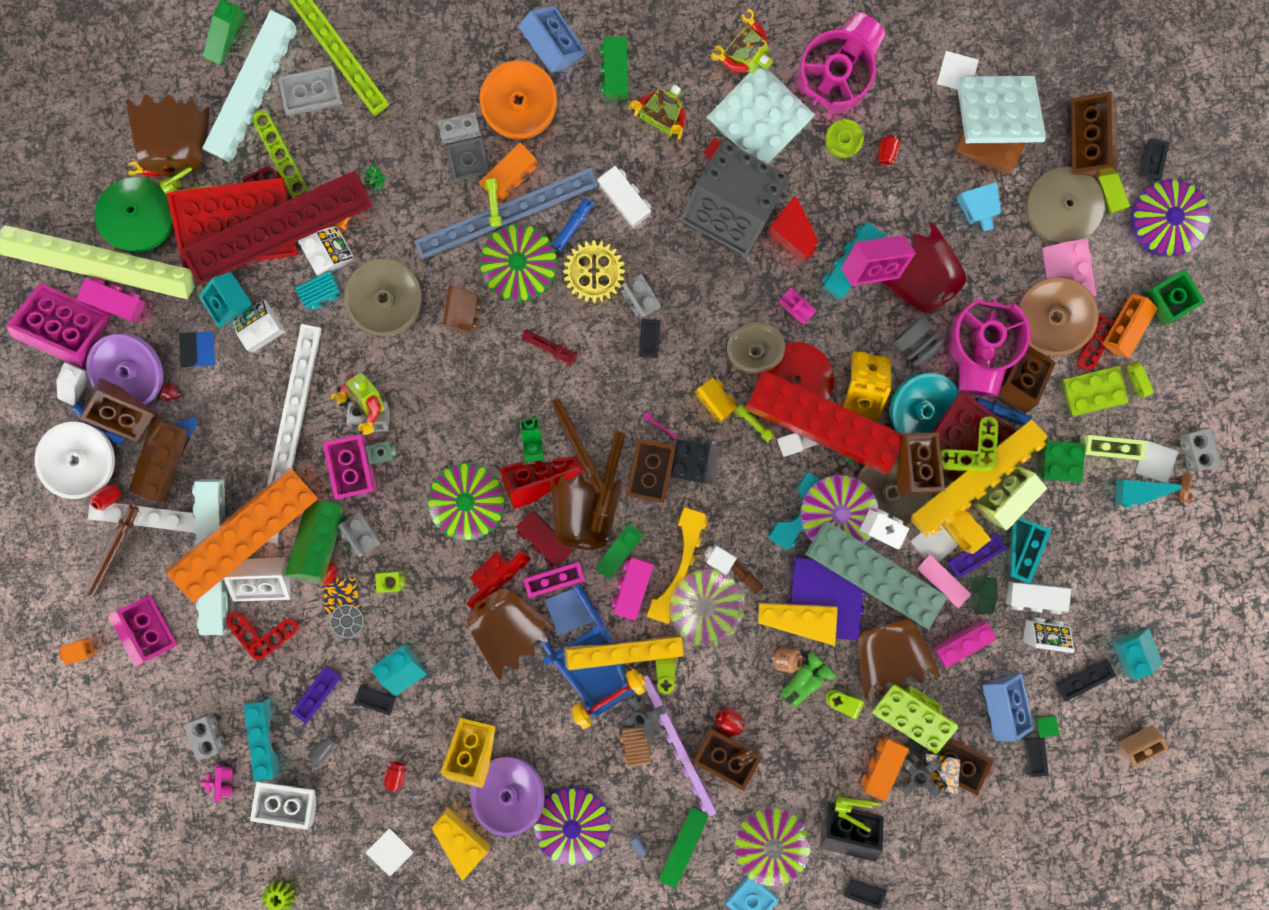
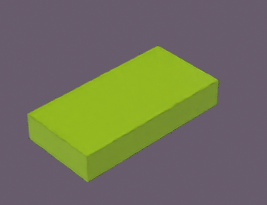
M1119 174L1105 175L1097 178L1110 214L1130 207Z

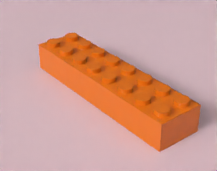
M289 467L167 568L166 575L195 603L318 498L292 468Z

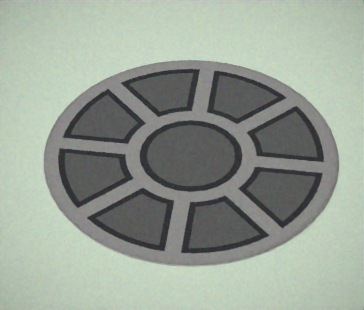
M352 605L338 606L330 616V627L341 638L357 636L364 625L361 611Z

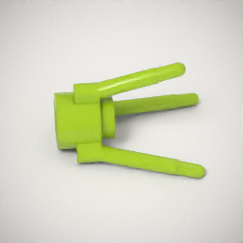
M189 167L175 176L166 177V179L160 181V186L164 193L167 195L166 192L179 191L181 183L178 179L190 172L192 168ZM212 185L200 186V187H194V188H188V189L211 187Z
M838 796L835 811L839 812L838 816L870 832V828L850 817L846 812H851L852 805L872 808V805L880 806L881 803Z

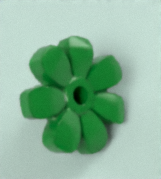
M376 165L369 166V169L365 171L366 177H364V182L369 185L372 184L374 190L383 188V181L386 179L385 175H380L382 171Z

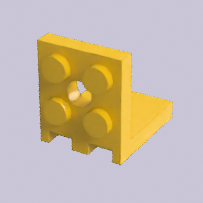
M853 351L851 356V382L842 407L878 422L891 390V358ZM862 400H867V401H869V402L866 403V404H864V403H861L860 401H862Z

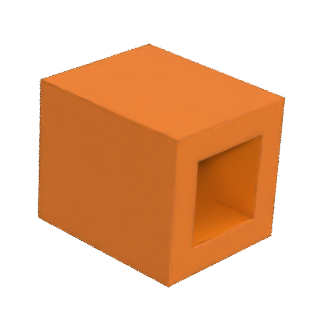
M90 637L59 647L60 658L64 661L65 665L95 656Z

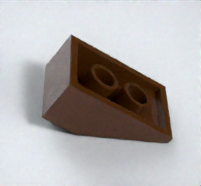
M449 285L442 324L453 331L474 334V329L477 330L479 318H476L477 310H481L482 299H479L480 296Z
M1028 346L1024 356L1016 364L1006 369L998 397L1026 414L1039 404L1056 362Z
M100 378L83 406L80 419L137 442L152 419L154 412L120 386Z
M939 433L903 434L896 475L898 495L934 494L945 491Z
M951 737L937 754L931 753L933 755L959 759V786L976 796L983 795L998 760Z

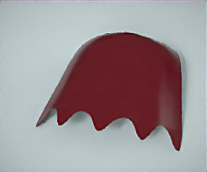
M932 222L930 223L931 232L929 237L914 234L915 245L913 250L915 255L900 278L881 281L904 301L923 313H932L952 300L967 281L962 265L940 230ZM944 292L945 294L940 298L939 294ZM954 293L948 300L944 301L948 295Z

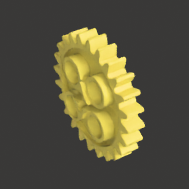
M593 240L590 246L585 241L584 248L578 244L579 250L572 249L574 255H567L570 263H564V266L568 267V269L563 270V273L569 275L564 278V281L571 282L567 285V288H574L572 294L579 293V300L585 296L586 302L590 298L593 299V303H596L597 298L603 302L604 296L610 300L609 293L612 292L616 295L615 287L621 288L622 286L618 282L625 280L620 276V274L625 273V270L620 269V267L624 266V262H618L621 259V255L615 256L617 250L613 249L610 251V244L603 247V241L600 242L599 246L596 245L595 240ZM593 255H596V270L600 271L596 273L595 289L592 287V273L589 272L593 270ZM582 258L590 260V264L587 267H582L579 264ZM601 258L609 260V264L606 267L598 264ZM588 277L590 279L589 285H580V279ZM607 277L609 279L608 285L601 286L598 283L599 279Z

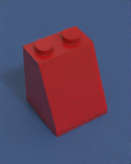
M794 196L771 224L766 234L802 262L804 258L808 260L818 249L815 246L818 243V239L798 198Z

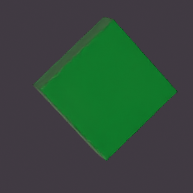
M1055 715L1035 718L1038 737L1059 735L1057 717Z

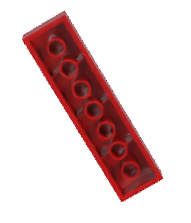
M764 370L760 374L745 406V410L883 474H887L892 470L901 449L903 434Z

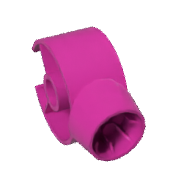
M855 12L839 30L827 31L817 36L806 48L798 68L797 84L800 94L803 95L805 93L814 99V106L817 102L828 109L827 114L844 113L857 106L874 81L876 73L875 55L886 36L884 28L872 17L861 12ZM831 44L843 46L836 54L831 55L827 59L825 65L805 63L806 58L819 47ZM858 57H860L866 69L867 80L864 91L854 98L846 81ZM829 69L839 70L842 76L836 77L832 75ZM806 77L820 78L821 84L817 90L822 95L827 96L830 91L838 90L842 102L834 101L832 104L807 87Z
M983 298L959 310L951 319L947 328L946 343L950 356L959 366V391L978 396H998L1006 369L1016 364L1024 356L1030 342L1029 322L1024 312L1016 304L1011 306L997 304L996 298L990 302L983 301ZM974 306L1003 310L1002 313L1008 317L1013 326L1005 328L1001 322L996 321L997 313L992 311H986L985 320L982 324L968 310ZM960 323H963L971 330L969 342L974 348V361L962 349L959 339ZM1014 328L1015 347L1013 353L1002 366L992 368L997 347L1005 342L1007 330ZM984 330L991 334V343L985 340Z

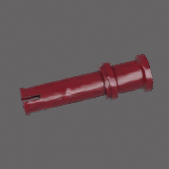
M527 328L521 337V340L552 354L555 360L560 359L567 363L569 367L573 366L579 352H573L565 348L563 344L557 345Z

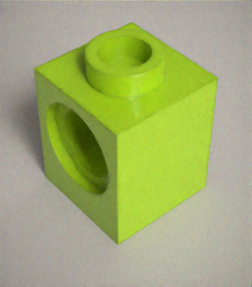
M402 570L378 572L375 574L377 593L399 592L403 590V586H406L405 575H402ZM388 577L395 579V586H390L387 583Z

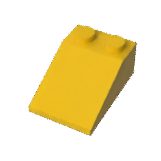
M712 378L694 393L718 423L737 408L735 406L737 402L731 394L727 396L723 391L725 386L719 379L715 380Z
M460 718L440 773L449 780L483 788L489 770L496 727Z

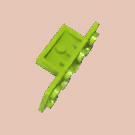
M893 684L873 709L874 715L935 754L940 751L958 729L957 723L943 715L942 705L911 685L904 690L898 685Z

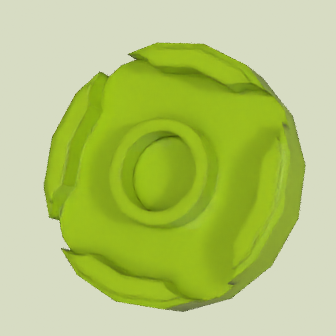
M841 119L832 123L825 136V143L829 152L840 158H848L855 155L862 147L864 141L860 125L850 119Z

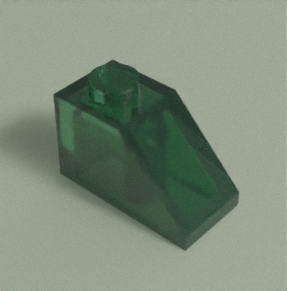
M990 575L972 576L973 615L994 614L998 598L997 578Z

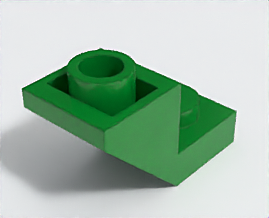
M539 417L521 419L520 431L525 462L544 460Z

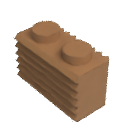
M634 724L628 727L623 725L622 731H619L620 743H624L625 750H622L623 762H627L628 767L651 764L648 741L645 737L644 729L637 728Z
M1154 725L1143 728L1139 732L1125 737L1122 741L1118 742L1123 754L1134 767L1169 750L1163 735Z

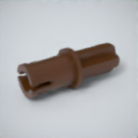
M735 560L731 570L741 579V583L744 582L754 594L758 593L763 588V585L752 575L751 571L749 572L738 560Z

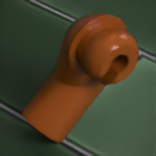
M1188 474L1182 475L1180 483L1182 489L1179 490L1178 499L1186 504L1191 503L1193 500V495L1189 494L1193 477Z

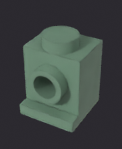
M391 441L365 446L369 465L396 460V446ZM380 449L384 450L383 456H379L378 451Z

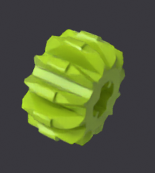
M283 880L279 881L278 884L273 881L270 886H266L264 889L265 893L262 894L261 899L265 901L262 903V906H268L267 910H290L293 906L292 902L295 901V897L292 895L295 889L289 890L290 883L284 886Z

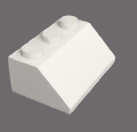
M286 557L246 559L224 577L233 602L290 600V578L284 576L288 565Z
M257 781L250 821L308 830L314 823L316 811L315 790Z

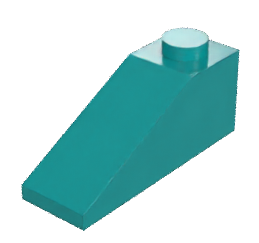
M1117 480L1115 502L1122 503L1121 507L1134 508V504L1142 505L1180 490L1182 485Z

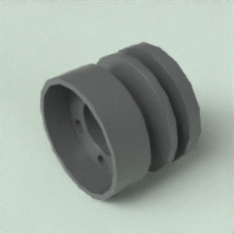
M924 315L913 322L893 341V344L901 352L908 348L911 349L906 357L908 360L915 355L917 356L912 361L914 367L934 356L946 341L943 336L934 340L939 334L938 330L928 334L927 331L931 328L932 324Z

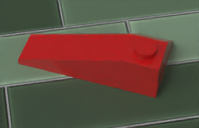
M577 456L556 458L552 462L541 463V460L535 461V464L524 465L523 462H518L499 468L508 498L514 509L531 504L551 492V478H553L557 486L562 474L565 476L566 481L584 471Z

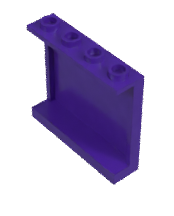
M794 555L789 604L836 606V639L858 641V635L862 633L860 616L864 614V605H861L862 597H865L866 591L814 559Z

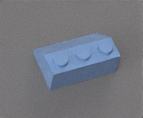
M556 6L530 11L519 25L523 35L530 42L534 51L550 73L564 70L587 53Z
M1022 673L992 679L983 684V694L986 697L987 711L990 715L995 741H1017L1034 730Z

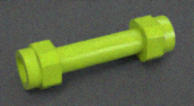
M497 178L485 179V188L488 189L491 217H489L490 227L502 226L496 189L498 188Z
M743 403L734 410L738 416H743L758 430L766 442H769L774 437L775 433L770 428H765L749 411L745 410Z

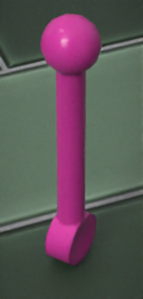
M650 413L644 414L645 420L651 421L667 433L670 439L675 440L677 438L676 433L670 432L654 420Z

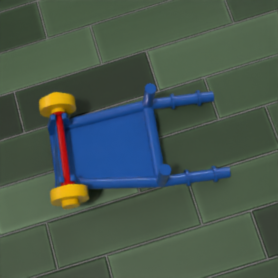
M580 584L574 587L578 595L577 598H580L588 611L587 615L591 616L596 626L564 647L614 644L604 622L596 611L598 609L594 608L586 595L587 591L585 592ZM548 638V642L540 641V646L543 645L549 655L544 658V664L554 663L586 704L585 707L581 703L572 707V717L575 723L583 729L592 725L591 717L599 716L634 693L641 695L647 691L645 678L641 673L638 674L635 669L627 672L623 664L568 670L565 666L564 647L555 652L549 642L550 638Z

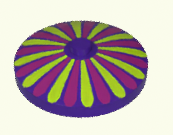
M1177 179L1162 180L1147 187L1137 197L1131 212V226L1138 242L1149 252L1163 257L1179 256L1196 248L1205 238L1210 226V209L1205 197L1195 186Z
M581 787L558 789L545 798L542 813L534 824L537 843L541 850L556 862L566 865L586 863L599 855L606 846L610 835V815L603 801L593 792Z

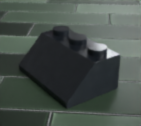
M828 803L821 828L820 849L876 862L883 852L884 817L851 809L850 813L846 812L847 815L870 828L871 831L868 832L847 819L839 817V812L835 811L836 805Z

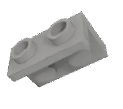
M642 274L622 284L623 290H621V293L626 301L630 299L633 306L631 309L636 317L640 315L641 319L661 308L660 303Z
M361 511L338 525L339 534L343 539L348 540L351 552L354 555H358V557L365 555L382 543Z

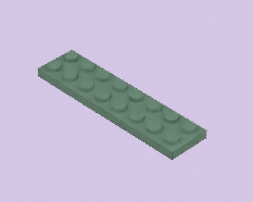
M828 521L823 523L806 552V555L925 629L929 630L947 599V596Z

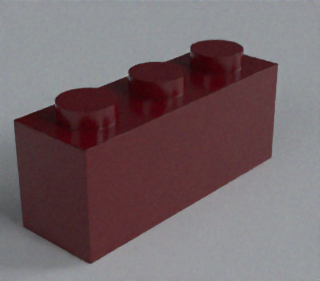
M534 510L516 526L518 529L517 534L524 540L527 538L532 543L530 545L531 548L537 553L541 552L545 556L544 560L551 567L554 565L557 568L574 551L572 547L563 546L559 543L555 531Z

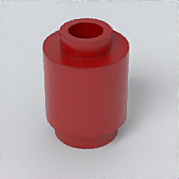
M887 135V137L882 138L877 155L879 163L893 165V162L896 161L901 144L897 136Z
M114 484L105 485L90 496V504L94 509L104 511L119 499L121 492Z
M396 761L389 763L383 781V786L386 787V790L397 792L398 789L402 788L406 771L404 768L405 764Z

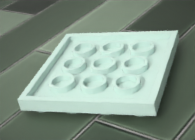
M760 66L755 73H749L707 116V120L734 146L769 164L811 121L815 114L768 69Z
M1035 76L958 77L957 89L966 143L1045 141L1046 134Z

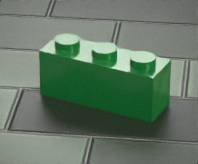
M627 36L603 37L604 44H600V56H604V63H600L601 75L605 76V82H601V94H605V100H628Z

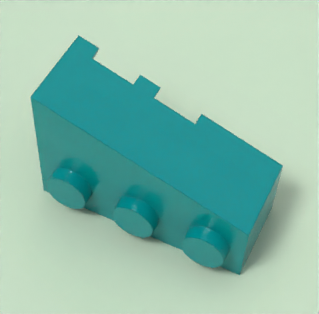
M1020 517L1014 522L1010 528L1008 576L1031 584L1052 529Z

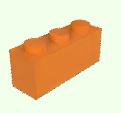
M520 142L479 181V184L488 193V189L485 188V179L497 178V202L499 200L503 201L509 195L508 191L513 187H518L523 181L522 178L527 173L531 174L537 168V159Z
M1131 294L1104 340L1103 345L1115 355L1130 358L1158 308L1148 297Z
M884 735L883 739H880L877 743L876 755L870 759L868 764L869 770L867 775H863L860 784L865 793L886 802L909 748L905 744Z

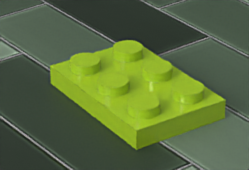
M1120 366L1062 380L1070 417L1129 403Z

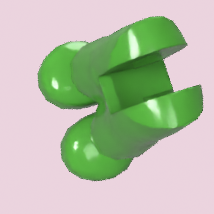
M812 651L807 655L808 663L801 665V668L797 670L793 678L780 693L785 699L794 690L797 692L790 701L794 708L810 694L818 690L822 686L824 678L834 680L837 677ZM820 667V668L813 674L814 669Z

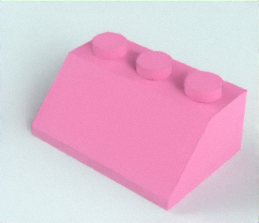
M1088 239L1068 241L1042 248L1046 279L1069 278L1083 284L1094 297L1097 296Z

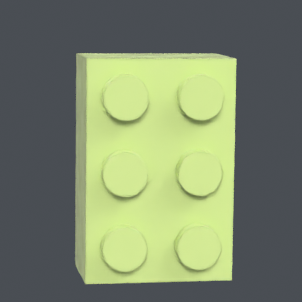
M1018 465L1015 466L1017 469L1012 474L1002 476L1000 478L1002 481L997 486L987 488L985 490L987 493L972 503L985 519L1005 530L1012 526L1047 489L1035 473Z

